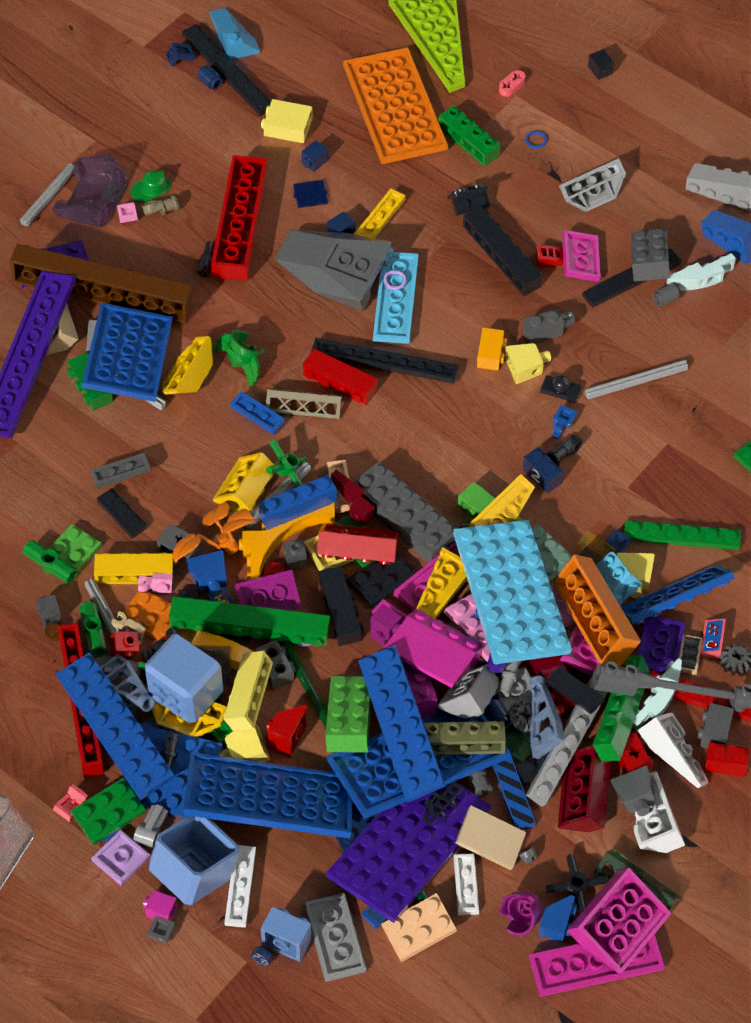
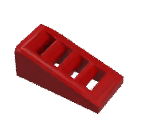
M536 245L538 267L564 265L563 247Z

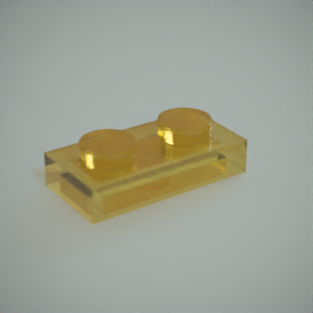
M588 530L576 545L599 562L610 552H614L616 555L620 553Z

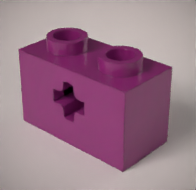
M382 604L371 616V638L385 646L402 624V616Z

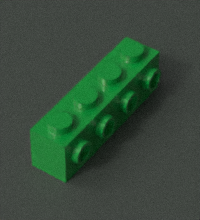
M452 106L438 116L441 130L484 167L500 157L499 142L489 136L473 120L469 119L463 111Z

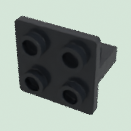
M480 183L469 186L468 191L466 188L451 191L452 195L447 197L452 200L455 215L468 213L480 206L482 208L490 207L486 192L489 186H483Z

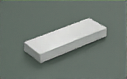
M454 854L458 915L479 914L475 854Z

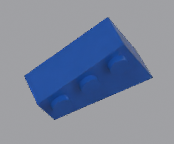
M713 210L701 221L703 236L730 254L732 253L733 256L748 265L751 262V223Z

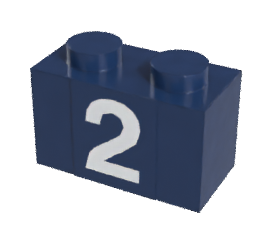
M539 447L524 456L523 470L545 492L550 493L562 484L563 470Z

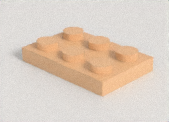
M437 893L405 910L395 923L387 920L381 924L401 962L457 932Z

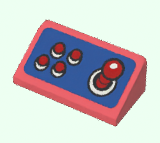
M726 619L705 621L700 656L720 659Z

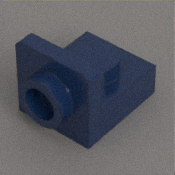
M172 43L166 52V58L170 66H175L177 60L193 61L195 57L190 44Z

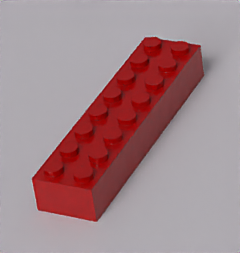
M232 155L211 262L212 278L248 281L268 174L267 158Z

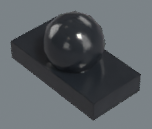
M546 375L540 393L576 403L581 385L570 382L569 378L565 375H558L556 377Z

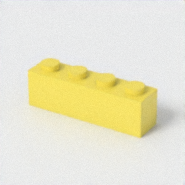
M265 651L247 652L242 655L234 686L229 696L228 706L224 713V720L233 731L254 729L273 665Z

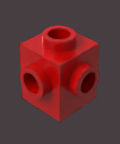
M123 629L119 632H114L109 638L111 657L120 654L125 659H132L141 650V639L138 638V632Z

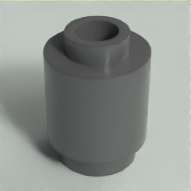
M670 283L656 290L653 293L655 304L658 307L666 306L678 300L681 294L680 288Z

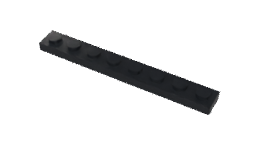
M195 24L182 31V36L259 116L264 115L271 101L200 27Z
M315 338L312 351L316 349L343 363L455 384L459 365L320 338Z

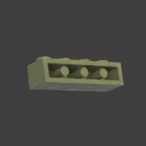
M504 721L424 723L435 755L505 754Z

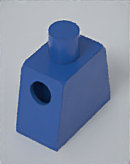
M223 550L187 559L189 574L199 591L202 593L210 591L211 596H219L222 593L221 588L227 586Z

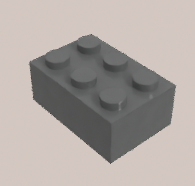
M667 229L631 232L634 281L670 278Z

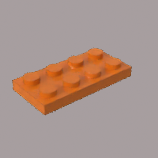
M138 591L123 611L127 620L130 618L142 624L146 628L144 634L156 640L169 639L165 632L171 628L169 627L171 603L147 591ZM177 629L178 635H181L189 643L192 642L197 631L191 629Z

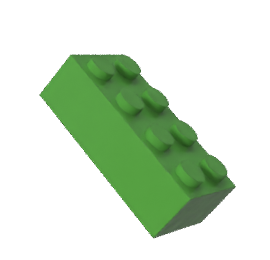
M331 676L325 734L327 752H368L372 700L363 676Z

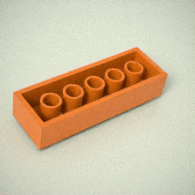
M574 554L555 578L553 584L598 662L607 664L612 661L621 667L641 640L592 558Z

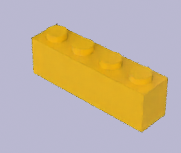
M166 552L159 554H95L94 578L96 584H139V576L152 577L153 573L172 574V584H174L173 554Z

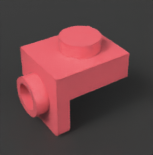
M72 784L69 787L68 793L54 805L53 810L70 822L74 818L71 810L87 801L88 795L82 789Z

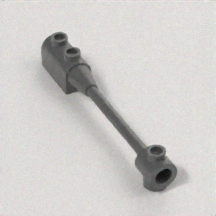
M612 661L607 664L599 663L593 673L594 690L633 696L638 688L659 687L730 699L731 707L737 712H743L746 708L751 709V685L745 684L743 687L734 686L732 691L661 680L641 672L634 665L620 667Z

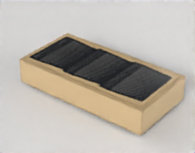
M683 635L679 658L682 660L681 673L697 675L702 638Z

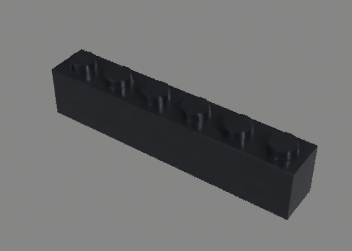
M480 206L463 215V227L523 296L542 287L543 275L541 271L532 265L531 260L524 256L521 249L512 242L510 236L502 231L498 223L494 222L489 212Z

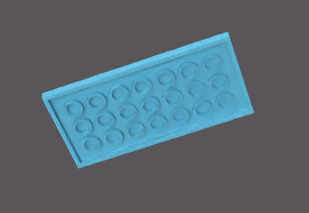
M529 520L454 529L453 535L493 663L502 664L571 654L572 648Z

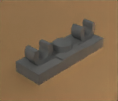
M141 453L91 469L90 473L96 488L100 489L103 486H109L112 483H117L133 476L137 477V475L146 474L151 471L145 453Z

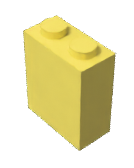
M272 99L270 106L266 108V118H263L261 128L264 129V136L304 143L313 118L312 106Z

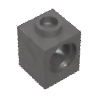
M303 539L284 542V555L288 571L307 568Z
M55 594L45 595L36 599L43 629L52 622L63 624Z

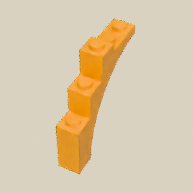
M330 504L269 530L266 529L262 522V531H242L243 539H239V550H243V558H247V567H251V571L247 572V581L261 578L264 566L270 555L283 541L293 534L315 525L335 523V504Z

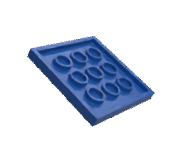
M144 725V732L160 755L161 751L164 750L166 733H170V735L171 733L177 734L179 738L176 749L177 758L174 759L172 770L175 778L144 799H139V801L147 810H150L152 805H160L168 811L169 815L186 818L187 815H183L190 753L220 756L223 744Z

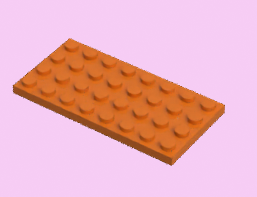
M408 47L343 61V67L381 165L448 150V144Z

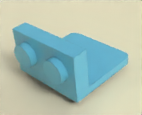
M610 552L596 565L619 605L642 585L640 580L629 572L614 552Z

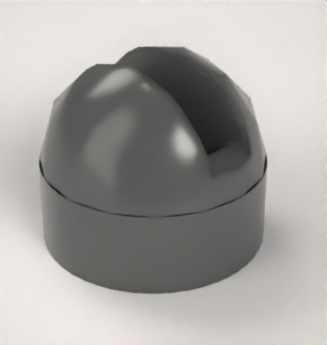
M533 846L519 853L522 861L527 864H531L532 861L537 859V853Z

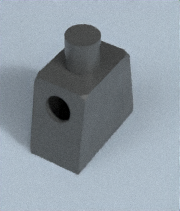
M647 766L610 780L616 795L628 813L637 812L639 816H646L650 812L649 806L656 803L653 779Z

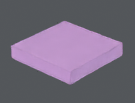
M120 829L91 859L119 885L123 886L151 858V855Z

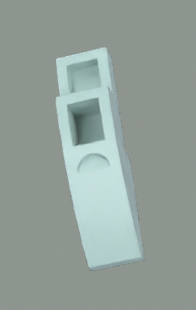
M731 253L720 257L712 263H707L703 267L699 263L688 265L683 270L670 274V278L667 279V285L673 283L680 288V291L696 290L715 285L723 281L725 273L734 269L736 258Z
M678 658L675 662L671 661L665 668L666 672L662 676L658 675L656 678L678 682L682 660ZM659 687L652 688L651 692L655 696L650 695L644 702V708L641 711L638 709L632 728L637 731L649 717L654 719L663 715L676 690Z

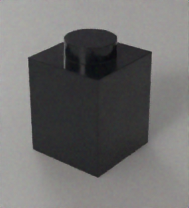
M604 49L589 55L588 68L598 80L613 74L614 61Z

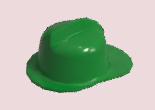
M150 170L144 174L141 180L133 184L130 194L136 201L147 202L168 192L171 183L165 177L163 171Z

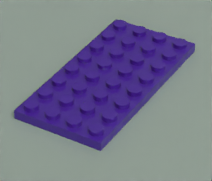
M452 783L434 792L442 795ZM454 787L452 789L453 792H457L459 790L457 787ZM463 787L462 792L454 800L456 803L455 808H452L450 803L443 811L446 818L442 820V816H440L432 826L428 822L422 821V817L429 810L424 802L426 800L430 801L433 797V792L411 802L406 801L380 812L326 872V877L395 923L460 847L455 842L468 808L473 806L489 813L492 805ZM450 793L447 795L449 798L453 797ZM430 814L428 819H433L434 815Z

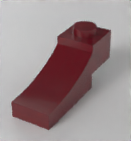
M337 469L331 473V480L337 491L347 502L350 508L349 516L354 522L364 527L374 517L375 506L364 499L365 490Z

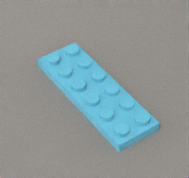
M394 252L387 267H381L373 341L409 344L419 254ZM396 270L405 275L406 284L403 288L392 290L384 285V276L389 271ZM391 274L386 278V282L390 286H399L404 281L403 277L398 274Z

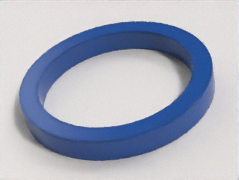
M532 131L526 135L525 142L533 149H540L546 145L547 137L540 131ZM538 134L545 141L541 145H532L528 142V137Z

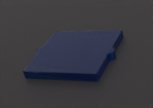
M323 180L293 184L294 198L298 208L328 204L327 190Z

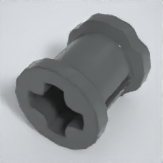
M480 770L468 776L469 781L473 782L476 789L475 795L478 797L486 796L493 790L492 786L487 782L485 770Z

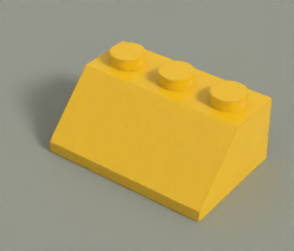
M262 452L239 457L214 496L213 501L218 504L226 502L230 509L234 511L243 508L250 511L255 506L257 498L264 492L267 482L273 477V473L268 474L266 468L274 464Z

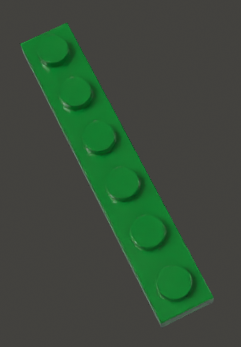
M625 520L624 534L636 542L729 550L740 549L741 530Z

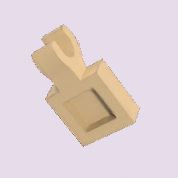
M119 611L117 618L121 619V621L113 618L112 626L121 630L130 629L131 632H138V638L142 641L146 628L130 618L127 620L126 615Z

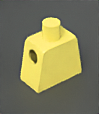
M534 343L506 346L505 359L516 384L541 375L543 373V363L551 361L550 352L544 351L539 353Z
M617 553L618 558L629 572L642 583L636 592L630 596L633 598L641 597L642 590L649 589L654 554Z
M256 723L254 729L235 730L225 737L228 748L223 750L220 756L257 762L270 760L262 734Z

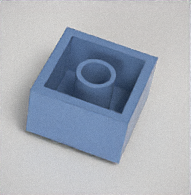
M272 907L261 927L262 946L301 962L312 941L311 923L303 917L290 915L283 908L277 909Z

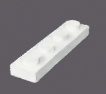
M238 845L239 853L230 879L225 926L246 928L256 847Z

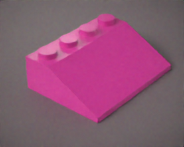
M415 609L405 618L383 650L395 645L403 662L452 688L478 664L484 645L478 643L476 639L467 637L459 630L445 625L441 620L432 618L426 612Z
M628 867L618 870L567 931L583 948L618 974H622L672 913Z

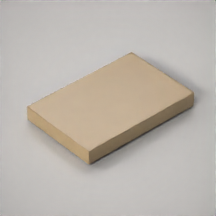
M470 806L455 843L512 870L526 832Z

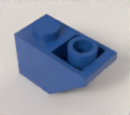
M570 895L545 908L539 927V936L563 942L565 935L569 936L570 933L567 929L572 925L569 923L570 916L575 917L578 906L574 904L575 896Z

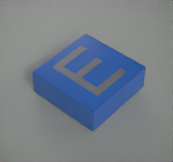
M370 906L362 912V917L376 930L382 923L388 920Z

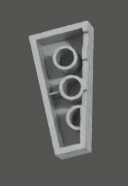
M694 163L687 177L685 189L751 212V175H749V172L741 171V173H736L728 168L718 170L716 166Z

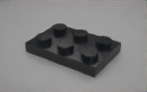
M397 552L395 562L385 565L374 560L348 579L349 585L372 609L383 599L385 600L393 595L394 590L416 572Z

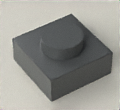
M155 916L147 937L168 944L175 928V922Z

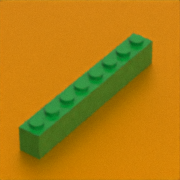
M173 596L169 613V627L191 629L197 632L207 631L215 634H232L237 637L248 636L255 639H272L273 641L277 640V642L288 641L294 644L304 643L313 646H327L330 616Z

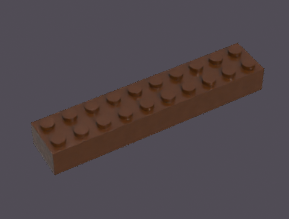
M21 244L16 245L10 259L13 283L35 288L41 272L72 275L76 281L70 297L173 317V322L185 325L192 309V286L185 283H178L148 274L137 273L132 270H124L115 266H108Z

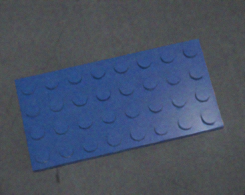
M438 710L437 716L422 718L424 723L489 722L484 714L476 718L472 716L464 719L443 710ZM383 733L369 738L368 752H335L327 755L328 763L364 819L406 802ZM505 745V754L435 756L445 785L507 760L511 757V753Z
M191 752L183 815L350 839L352 799L334 772Z

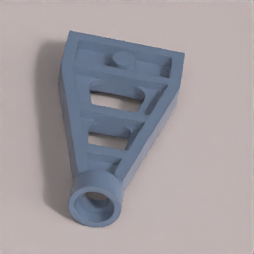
M117 654L100 666L110 683L119 676L126 674V680L117 686L113 685L122 700L137 705L143 711H150L154 707L155 699L148 694L130 662L120 654ZM134 684L137 687L129 694L124 692Z
M535 676L529 680L532 691L530 742L533 758L540 759L564 741L561 719L546 685L545 678ZM545 701L546 708L540 712V705ZM549 717L550 725L540 732L541 722Z

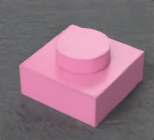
M134 202L117 205L120 223L138 220Z

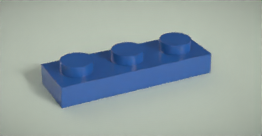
M242 391L230 403L231 409L272 435H275L285 424V418Z

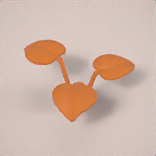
M226 502L221 503L218 507L210 510L202 520L204 526H210L216 522L222 533L217 538L218 544L201 534L196 536L194 533L188 534L178 541L174 547L173 559L175 563L193 551L200 544L201 539L215 546L218 550L223 549L228 556L238 551L239 544L233 538L231 531L255 522V519L248 509L243 508L233 513L222 527L219 520L228 515L230 506Z

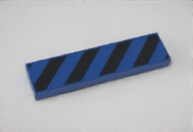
M512 756L507 760L492 765L514 827L520 830L535 827L536 822Z

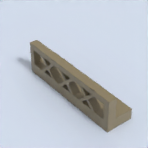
M268 388L266 407L275 413L340 419L343 395ZM271 397L279 398L283 405L279 408H270ZM294 399L301 404V407L297 410H291L287 403ZM310 401H314L320 408L316 412H310L305 405ZM328 403L337 404L336 414H329L324 407Z

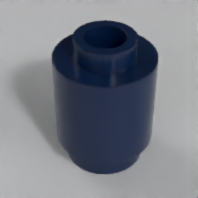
M209 65L202 66L198 71V79L208 88L216 90L221 86L223 82L221 75Z
M491 699V702L484 709L485 714L490 722L504 721L506 728L511 723L509 712L501 700Z

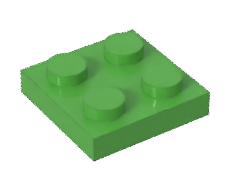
M71 524L49 549L55 550L60 558L77 568L79 573L102 548V543Z

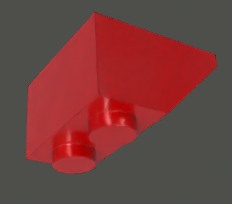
M300 705L276 713L274 719L269 720L266 731H268L267 740L270 750L290 758L292 757L308 726V708L306 705Z

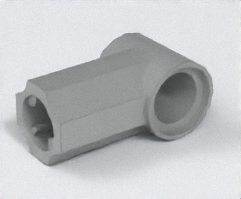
M152 805L143 824L140 823L134 834V841L154 848L157 835L160 834V830L169 815L168 811L160 805Z

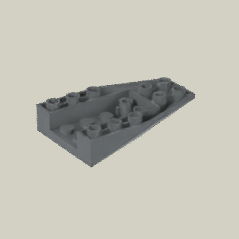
M290 230L275 257V261L314 293L364 311L371 298L370 288L381 267H387L394 254V249L390 241L349 233Z

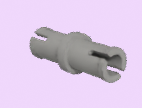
M521 661L507 663L505 671L501 674L502 680L497 691L499 696L509 697L512 685L517 680L516 674Z

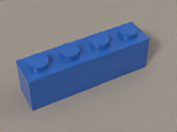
M326 475L258 503L259 517L267 530L337 502V489L329 475Z

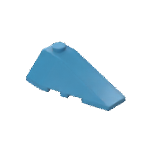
M226 8L209 11L223 50L230 60L260 53L255 38Z

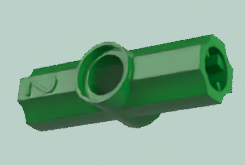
M29 540L22 550L23 554L42 566L45 573L53 574L67 584L72 583L76 579L78 569L60 558L55 550L47 549L35 540Z
M91 601L83 602L79 606L89 652L95 658L102 657L107 653L96 603Z

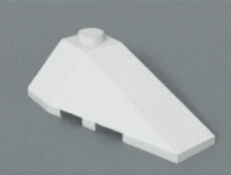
M672 712L655 717L638 730L644 744L648 745L652 751L697 788L709 783L700 763L693 759L692 751L694 750L691 745L686 744L683 738L686 735L684 729Z
M656 771L650 774L653 779L656 803L649 806L650 812L646 816H639L635 812L636 825H634V833L640 849L668 853L685 846V843Z

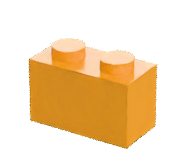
M482 328L477 368L499 371L500 363L503 364L505 353H502V349H506L507 338H504V330Z

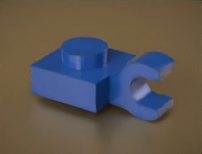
M560 405L552 421L555 423L553 437L559 439L564 427L570 429L577 417V411Z

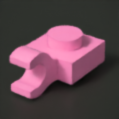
M153 573L152 577L139 576L138 591L145 592L152 588V592L171 593L172 574Z

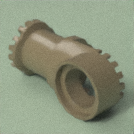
M172 195L164 201L154 200L142 205L145 215H149L150 212L153 214V211L154 213L155 211H160L161 215L164 216L169 211L179 210V204H177L176 197Z

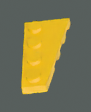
M520 474L471 521L470 526L476 527L515 522L535 487Z
M442 547L440 556L435 563L434 570L429 577L426 589L423 591L416 609L422 610L427 615L437 619L467 580L461 557Z

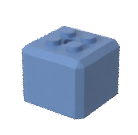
M172 634L145 664L149 694L158 703L188 723L196 722L223 692L220 664L178 634Z
M187 816L157 835L149 862V871L184 904L193 905L230 880L239 853V846L210 819Z

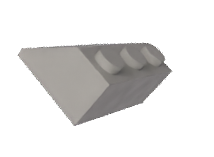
M488 664L476 668L465 675L454 687H449L437 707L440 710L464 719L472 716L474 718L479 717L484 713L485 707L491 702L492 696L496 694L500 681L495 673L488 668Z

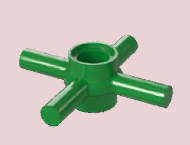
M276 439L270 441L269 444L277 455L278 462L267 467L266 472L268 474L277 472L281 477L289 475L296 488L303 485L295 470L303 462H307L306 456L297 458L293 453L285 455Z

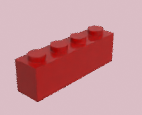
M313 349L303 363V375L306 378L317 381L324 387H329L341 395L348 396L357 403L367 405L378 390V379L316 349Z

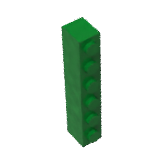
M642 655L629 656L621 665V667L634 665L643 673L649 675L651 673ZM638 688L633 696L611 693L593 742V746L602 762L621 760L645 688Z

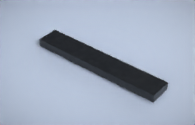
M670 248L668 249L669 268L672 269L681 264V259ZM630 268L584 291L582 296L594 308L648 280L634 281L633 269Z

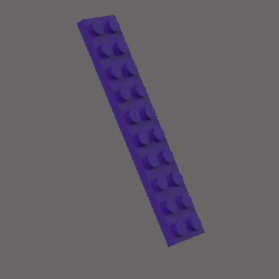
M41 272L0 372V437L13 438L76 279L72 275Z

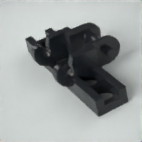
M453 782L442 795L433 792V797L430 801L426 800L424 802L429 810L422 817V821H426L432 826L440 816L444 820L446 815L443 811L450 803L452 804L451 807L455 808L456 803L454 800L462 792L463 787ZM454 787L459 789L457 792L452 791ZM450 793L453 797L449 798L447 795ZM430 814L434 815L433 819H428Z

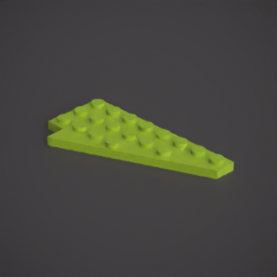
M389 0V6L449 93L465 88L456 0Z

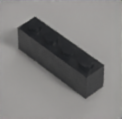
M341 566L318 571L319 584L338 647L360 642L364 628L362 622H358L357 619L359 617L357 605L353 606L352 600H354L352 589L347 587V584H349L347 573H343Z

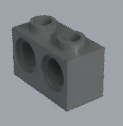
M277 640L255 649V652L265 651L268 656L275 655V657H269L273 662L268 679L272 690L294 681L295 666L292 661L287 660L286 650L283 645H279Z

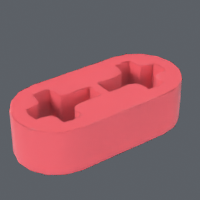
M520 70L510 73L499 83V93L506 97L514 94L525 84V73Z

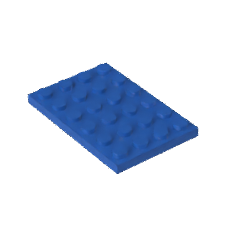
M101 303L82 388L156 402L173 317Z

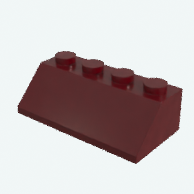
M593 745L576 750L563 773L558 817L559 829L593 832L605 828L611 761L602 762Z

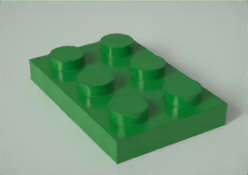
M124 778L71 810L72 816L93 846L146 813V809Z

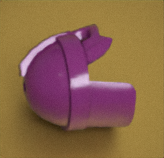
M518 891L503 898L499 913L502 916H507L510 921L506 928L508 933L514 936H523L528 934L540 921L543 910L539 899L535 895L527 891Z

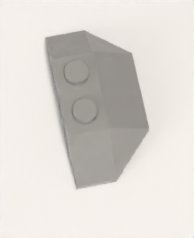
M618 158L559 185V188L567 203L587 212L615 199L626 173Z

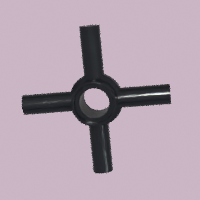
M569 854L566 856L570 875L567 877L566 882L545 885L546 893L567 890L569 895L576 897L579 914H581L586 908L584 893L588 887L606 884L609 880L607 875L587 878L584 873L578 871L574 854ZM579 882L581 886L577 887L574 886L572 883Z

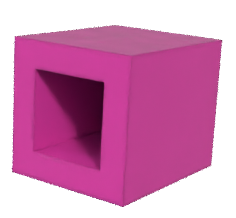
M155 890L152 891L150 897H146L143 904L146 917L153 920L155 916L172 921L178 907L175 897Z

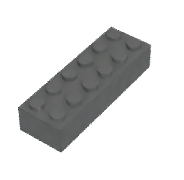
M380 461L353 481L365 490L364 499L375 506L374 516L391 531H400L399 538L427 563L440 554L442 547L446 549L455 542L453 532L457 528Z

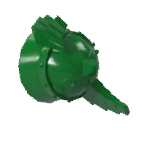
M233 330L230 334L219 336L220 338L216 340V345L213 346L215 351H226L232 367H242L247 375L248 384L253 387L254 382H257L260 368L257 357L264 353L265 350L261 348L255 351L256 346L250 347L243 343V341H247L248 333L242 330Z

